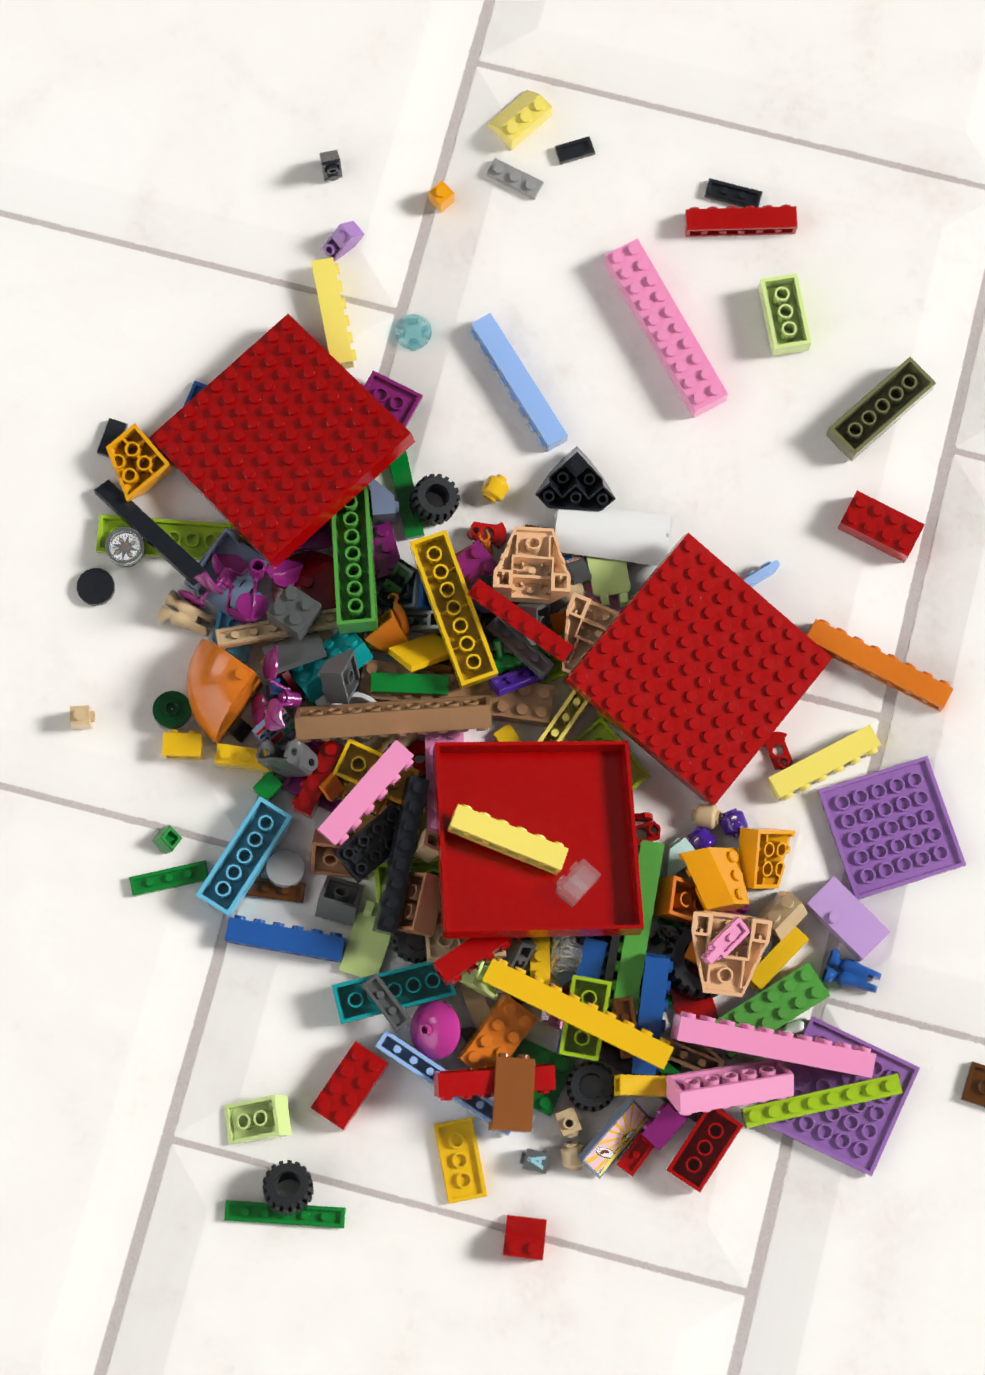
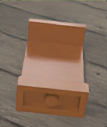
M498 1053V1056L492 1057V1062H495L492 1121L488 1122V1130L532 1132L535 1059H529L530 1055L518 1054V1057L514 1058L510 1057L509 1053Z

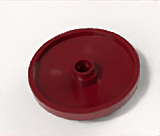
M312 551L303 552L289 558L288 560L303 564L299 578L293 586L321 603L322 610L336 608L334 558L325 553ZM273 582L272 595L274 602H276L286 588L279 587Z

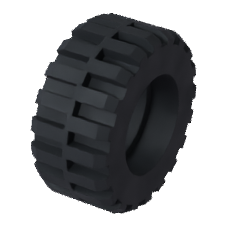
M690 923L688 926L679 929L665 946L666 949L663 955H669L670 961H673L672 973H668V980L670 979L672 982L671 987L673 989L677 988L680 990L679 994L682 996L689 995V999L695 1000L700 998L701 1000H707L719 994L703 993L700 978L691 974L684 963V953L693 939L691 933L692 923Z

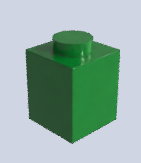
M268 771L253 787V790L257 795L270 802L282 790L283 784L281 782L283 780L276 773L272 775Z

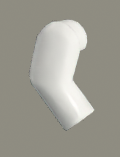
M798 1020L787 1023L782 1031L803 1034L807 1026L803 1021Z

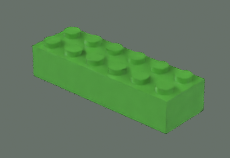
M808 962L721 1016L715 1022H719V1019H725L735 1022V1026H738L740 1022L755 1026L754 1029L758 1030V1026L775 1031L828 998L830 994ZM722 1049L728 1060L740 1053Z

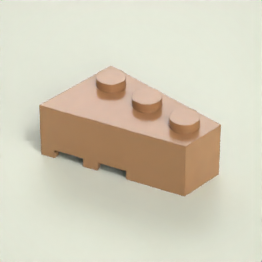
M670 1035L668 1037V1041L671 1042L670 1046L674 1047L669 1060L695 1071L722 1067L725 1062L724 1058L709 1046L678 1041L671 1038Z

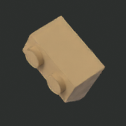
M780 891L756 917L772 920L771 933L782 941L808 912L803 903L791 893Z

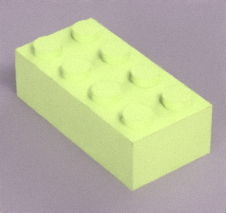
M797 273L760 279L758 289L772 356L808 351L811 345V338Z

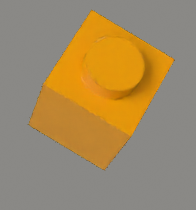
M443 180L428 191L429 201L440 213L455 202L454 192Z

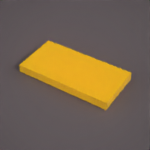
M469 1117L433 1124L448 1204L487 1197L473 1118Z

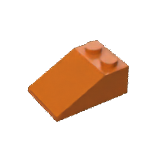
M675 875L659 877L654 916L679 923H692L694 911H705L695 891V882Z

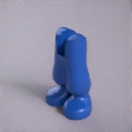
M833 948L827 959L826 965L828 966L824 969L822 983L829 984L831 981H836L840 986L876 993L877 986L866 982V979L869 977L880 980L881 973L853 959H841L840 951ZM831 967L839 968L842 972L835 971Z

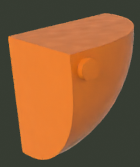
M202 638L189 663L186 684L187 697L197 724L204 734L217 745V743H221L228 733L227 729L237 716L240 717L264 684L251 668L222 648Z

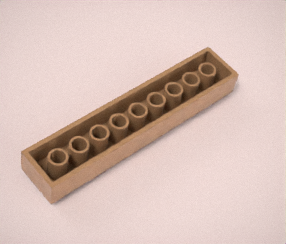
M370 660L363 665L359 692L372 697L376 702L490 695L492 720L548 727L555 686L534 683L498 697L488 685L489 680L461 690L454 671H451V674L420 669L410 672L402 664ZM371 672L449 675L448 696L371 693Z
M475 695L298 707L294 717L296 739L302 742H311L313 739L330 741L332 738L339 737L342 740H348L355 736L365 739L370 738L371 735H379V737H389L391 734L408 736L410 733L417 732L419 735H426L433 731L441 734L448 733L449 730H457V732H467L469 729L486 731L488 728H492L491 696Z

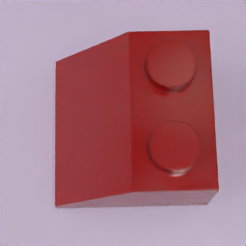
M507 1215L503 1256L543 1260L547 1220Z

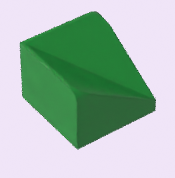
M167 825L159 830L152 842L164 854H167L175 849L182 837L170 825Z
M668 1060L664 1070L660 1069L658 1073L667 1076L680 1074V1064Z

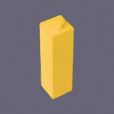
M795 927L756 966L748 986L753 991L756 989L761 991L805 945L809 938Z
M616 1075L614 1076V1096L667 1098L666 1076Z

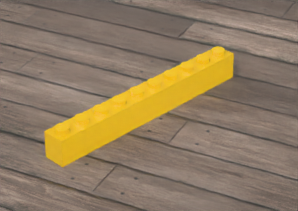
M499 957L497 960L492 959L482 979L483 982L664 1070L674 1047L670 1046V1041L662 1037L658 1040L652 1037V1032L644 1028L639 1031L634 1028V1023L625 1019L621 1022L616 1019L617 1015L607 1010L603 1013L598 1010L599 1006L588 1002L586 1005L580 1002L581 998L572 993L568 996L562 993V988L554 984L551 987L543 984L544 979L536 975L531 978L525 975L527 971L517 966L513 969L507 966L509 962Z

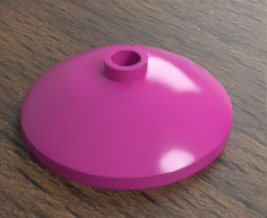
M434 1000L421 1004L412 1017L413 1021L410 1024V1036L413 1046L431 1060L446 1058L454 1051L460 1038L459 1018L455 1010L444 1001Z

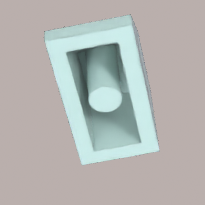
M685 837L682 840L677 838L670 844L672 848L668 852L666 876H676L687 867L685 861H681L678 854L695 849Z

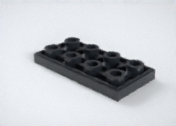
M393 803L333 853L357 883H360L389 858L399 810Z

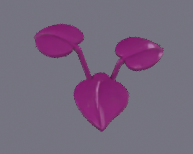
M213 553L212 566L217 577L220 576L224 568H228L239 577H242L249 571L250 577L254 579L253 594L243 593L236 600L238 612L248 621L261 619L268 610L269 603L267 597L262 594L256 595L258 580L262 579L265 573L268 578H273L275 585L287 588L289 584L294 585L297 582L303 568L302 563L284 560L274 570L271 565L267 567L263 560L254 559L245 569L243 559L237 555Z
M228 568L223 569L215 583L207 571L195 575L194 579L208 589L201 597H196L191 592L185 590H178V593L199 608H205L206 605L202 601L211 591L222 595V590L226 591L229 589L226 613L243 625L255 623L246 620L237 609L230 606L232 592L235 588L232 584L238 575Z
M277 645L265 655L263 675L266 679H269L270 683L284 691L279 693L278 699L274 698L266 702L264 694L258 693L253 698L251 705L254 725L257 726L265 719V726L270 731H278L286 727L282 719L281 707L298 708L301 704L300 692H292L290 687H285L274 681L278 673Z

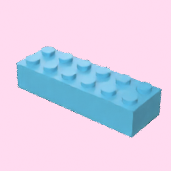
M259 797L198 890L196 896L227 917H232L268 862V859L294 821L293 816L264 798Z

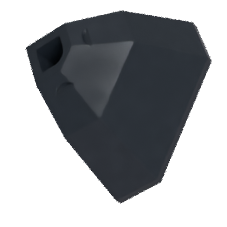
M578 446L552 469L535 493L547 508L602 511L616 499L603 476Z

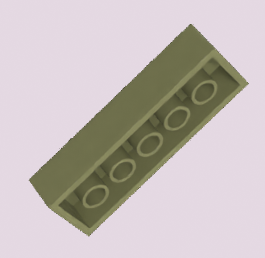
M909 357L830 426L826 436L852 462L933 390L936 382Z

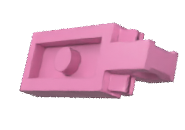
M735 916L708 944V950L701 956L705 963L712 964L715 960L719 961L721 958H725L750 933V930L740 917Z

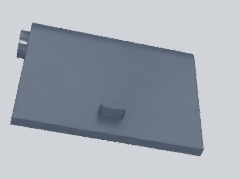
M232 527L223 530L198 562L208 571V575L214 583L218 577L212 566L213 553L237 555L243 559L245 569L254 559L263 560L267 567L270 564L259 553L243 543L238 537L240 534ZM249 571L242 577L237 576V579L232 584L235 588L232 592L230 606L234 609H237V598L243 593H249L254 586V579L250 577ZM186 579L183 581L200 596L208 590L199 583L193 586ZM229 589L226 591L222 590V595L211 591L205 600L229 616L226 613Z

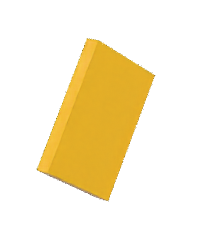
M431 633L388 649V654L410 672L450 659L443 639L436 633Z

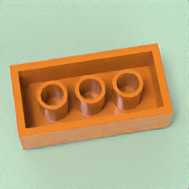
M502 994L456 1058L470 1069L495 1067L492 1057L498 1056V1053H509L511 1057L538 1018L509 995Z

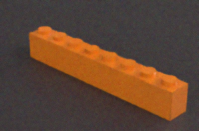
M815 619L807 636L831 657L939 712L944 709L954 689L950 687L948 682L944 680L938 681L932 678V674L916 670L914 665L899 661L895 655H887L881 652V649L877 646L865 644L864 640L859 637L847 635V632L841 628L835 629L829 626L830 623L823 619Z

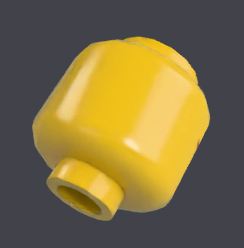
M500 474L488 476L481 488L482 496L492 503L501 502L509 491V485L506 483L507 479Z

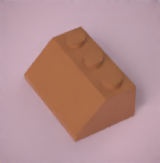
M315 828L312 840L310 873L353 878L333 854L341 845L338 844L335 847L318 832L317 828ZM348 832L347 835H349V838L345 842H347L356 833Z
M409 872L397 931L433 937L437 928L438 913L441 910L439 876L427 872Z

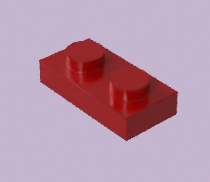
M639 1133L616 1165L633 1177L655 1146L642 1133Z

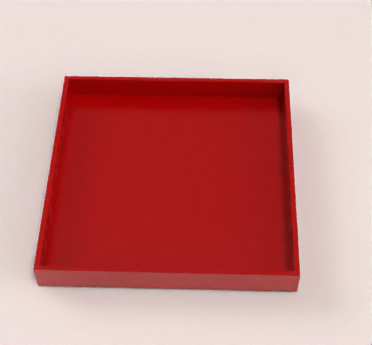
M289 314L284 316L149 437L158 451L274 570L415 443L411 432Z
M688 532L680 538L563 681L706 804L715 805L833 657Z
M629 741L435 742L432 751L443 939L641 934L644 929ZM458 804L468 805L476 812L488 813L491 818L505 820L511 826L525 828L528 833L533 835L540 834L548 841L562 843L564 847L568 848V852L561 871L557 875L448 832L447 828Z

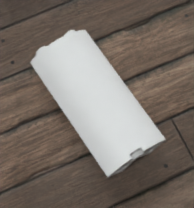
M607 507L602 511L554 509L553 519H557L555 534L561 553L656 566L667 555L672 516Z

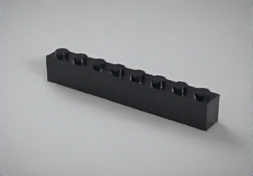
M415 776L406 778L372 931L387 935L396 934L430 780Z

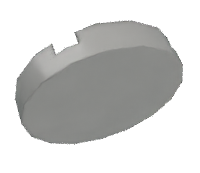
M280 850L268 859L266 873L270 882L275 886L288 888L297 885L303 879L305 864L302 857L295 851Z

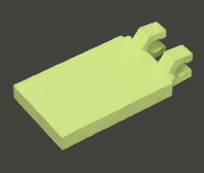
M586 556L587 566L592 576L590 582L593 598L599 597L600 604L609 607L608 596L618 594L620 608H624L629 601L627 593L631 592L626 561Z
M367 900L364 912L356 915L339 971L361 978L380 973L391 935L372 931L375 916H372L375 906L374 902Z

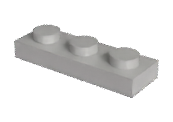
M497 158L493 160L486 173V176L534 200L544 185L543 181Z

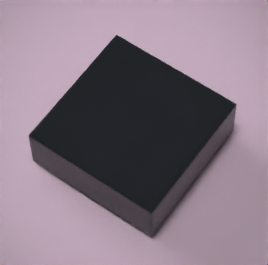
M237 716L227 729V732L238 742L243 743L253 728L245 720Z

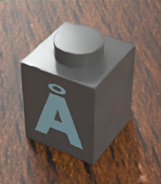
M527 1148L526 1152H522L520 1164H523L522 1169L546 1174L551 1154Z

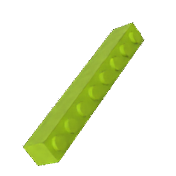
M898 1074L745 1107L740 1109L744 1128L748 1129L891 1097L903 1092Z

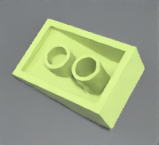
M270 1095L224 1105L228 1145L292 1135L287 1095Z

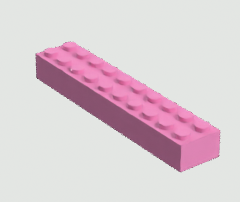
M638 238L605 254V266L693 418L726 402L728 397L726 389Z
M681 1011L680 1015L674 1014L670 1037L678 1041L872 1078L876 1054L871 1053L870 1048L854 1045V1048H851L852 1045L835 1041L833 1045L832 1041L817 1037L815 1041H812L813 1037L796 1034V1037H793V1033L777 1030L776 1034L773 1029L758 1026V1030L754 1029L755 1026L740 1022L738 1026H735V1022L719 1019V1022H715L716 1018L700 1015L699 1019L696 1018V1014Z

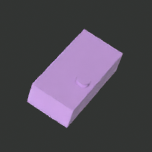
M835 876L804 906L859 961H862L890 933Z

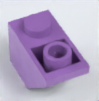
M354 221L341 223L321 249L328 258L333 257L335 262L353 249L365 234Z

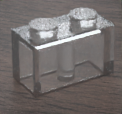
M584 858L580 863L576 861L569 868L570 873L566 877L563 875L556 882L558 886L555 893L572 908L601 876Z

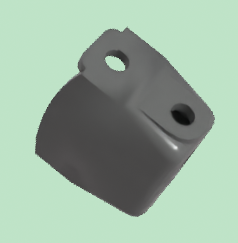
M296 738L288 741L287 745H276L265 739L260 743L256 753L257 763L286 777L310 776L312 771L316 770L318 766L317 755ZM265 749H266V751H267V755H266V756H264V753H263Z

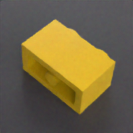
M173 729L169 730V732H163L162 756L164 759L203 760L204 737L202 734H199V731L189 730L188 733H180V730Z

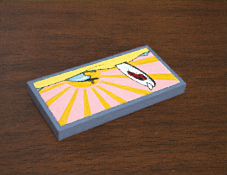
M629 1096L579 1154L578 1158L600 1179L640 1133L650 1116Z

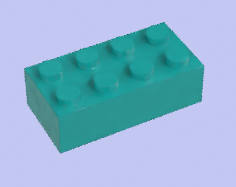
M338 631L322 643L327 657L288 670L298 687L311 703L324 695L322 692V682L318 674L319 669L322 668L327 659L352 649L355 652L359 669L374 658L366 644L356 633L340 634Z

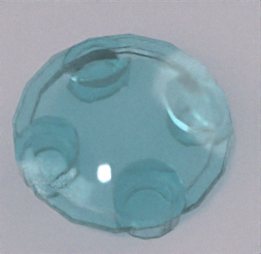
M406 315L396 324V339L403 347L416 351L425 346L432 336L431 325L421 315Z

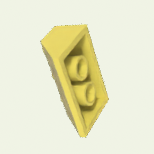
M526 90L493 118L487 126L513 150L552 116V106L540 94Z

